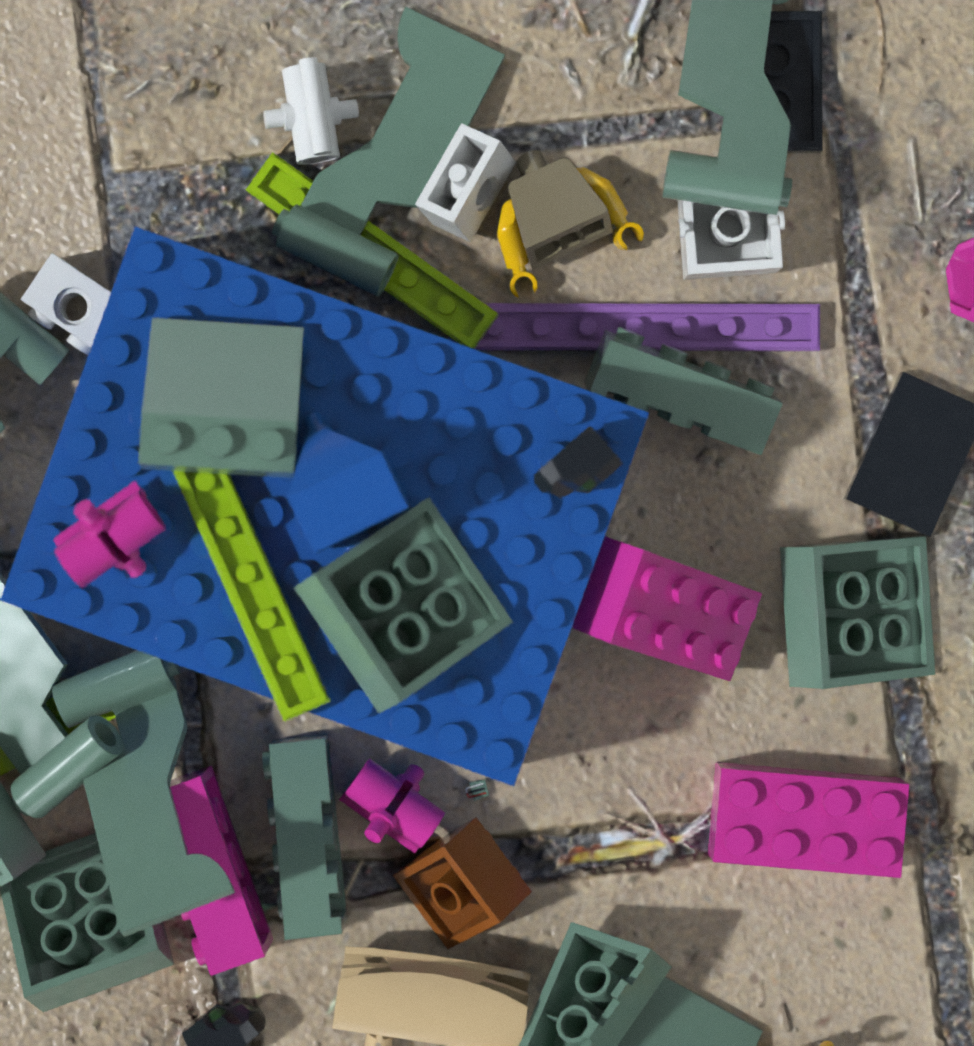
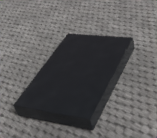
M771 11L764 72L790 121L787 153H821L823 151L822 11Z
M900 372L843 499L920 534L931 537L974 441V403L910 374Z

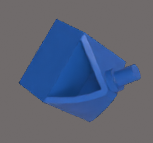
M310 413L304 418L303 424L307 431L305 444L289 488L287 499L314 553L330 548L411 508L385 453L334 432L330 426L325 424L322 415L319 413Z

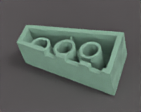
M618 327L616 334L607 330L604 331L584 381L588 391L606 397L607 392L614 394L613 398L626 405L648 412L649 408L658 411L657 416L669 423L692 429L693 425L702 428L700 432L708 437L762 455L783 405L778 397L772 395L775 390L773 386L753 378H749L745 385L729 378L731 370L709 361H705L703 368L686 362L688 353L666 344H662L659 351L642 344L644 336L622 327Z
M328 734L274 739L269 744V751L262 753L265 780L272 779L273 798L267 799V810L270 826H276L277 844L272 845L274 871L275 873L279 872L281 890L277 891L279 917L283 919L285 940L342 934L348 915Z
M571 922L519 1046H617L672 966L650 948Z

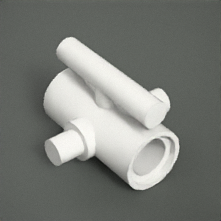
M316 57L301 59L299 64L282 70L287 103H281V108L263 111L265 128L284 127L285 131H292L297 164L310 165L333 161L340 158L335 125L341 124L342 119L358 118L357 100L339 101L338 97H330L325 63L318 62Z

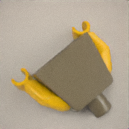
M538 150L526 152L516 161L522 177L511 181L508 185L511 198L501 207L497 237L506 268L513 271L510 290L515 297L519 298L518 291L515 288V281L520 277L525 276L531 279L534 293L537 291V279L534 274L527 271L525 266L528 262L533 270L613 233L612 240L614 245L618 249L628 250L627 245L622 240V233L626 228H630L634 232L638 241L643 240V229L639 224L628 222L626 219L628 211L610 180L585 167L576 168L568 158H561L547 165L542 153ZM611 224H614V226L616 227L614 231L612 229Z

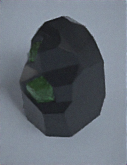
M588 426L534 474V484L542 493H550L561 499L575 491L589 494L623 463L591 426Z
M237 1003L232 1007L216 1004L184 1028L182 1036L187 1046H245L265 1028L266 1016L260 1007H254L250 1004Z

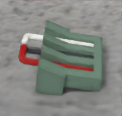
M485 779L469 782L470 787L465 788L467 797H473L474 801L489 796Z

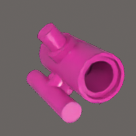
M136 480L97 508L89 500L81 501L74 509V514L79 521L53 538L58 546L55 549L58 560L69 576L81 588L87 586L113 566L117 569H124L133 578L140 576L145 571L146 563L139 556V548L163 532L166 526L155 508L146 498L147 494Z
M370 758L339 799L371 822L364 832L368 840L379 843L387 834L413 853L418 848L421 849L446 813L419 794V783L424 777L422 768L415 764H410L403 774H398L395 777Z

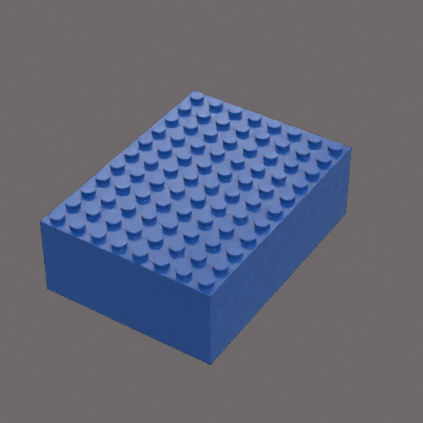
M135 226L0 601L274 700L173 471L143 469L138 464L141 416L152 318L304 327L295 470L307 434L303 420L308 414L314 412L321 414L325 424L330 426L334 432L385 453L411 506L410 509L428 497L431 499L513 621L404 701L378 713L295 590V587L410 509L330 548L314 553L287 499L293 478L230 474L330 699L329 702L307 712L514 786L649 413ZM588 426H591L623 463L589 494L575 491L561 499L550 493H542L534 484V474ZM136 480L147 494L146 498L155 508L166 526L163 532L139 548V556L146 563L145 571L140 576L133 578L124 569H117L113 566L87 586L81 588L69 576L55 554V549L58 546L53 538L79 521L74 514V509L81 501L89 500L97 508Z

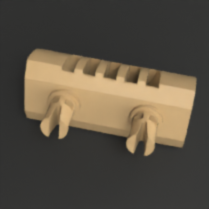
M345 946L344 963L338 983L332 1029L365 1033L366 1037L363 1046H376V1043H380L381 1046H392L393 1038L447 1046H519L521 1039L524 1037L529 996L527 990L531 974L515 969L449 957L388 949Z

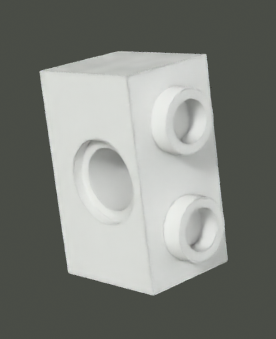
M461 123L415 205L434 226L471 243L515 166L516 161L500 140Z
M51 253L20 300L32 307L28 315L33 320L49 330H52L55 324L59 325L70 333L66 341L84 354L89 355L111 292L60 257ZM83 296L87 302V312L80 320L71 321L66 313L67 304L72 298Z

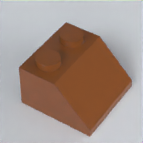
M477 817L449 832L393 875L447 949L501 923L532 892L521 878L518 870L510 863Z

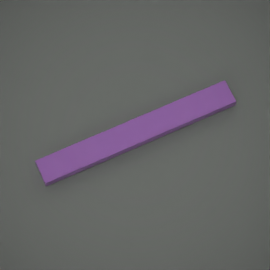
M484 303L496 311L499 316L475 348L478 351H597L605 330L616 334L618 327H622L644 336L642 344L658 351L662 344H666L681 351L818 352L820 351V304Z

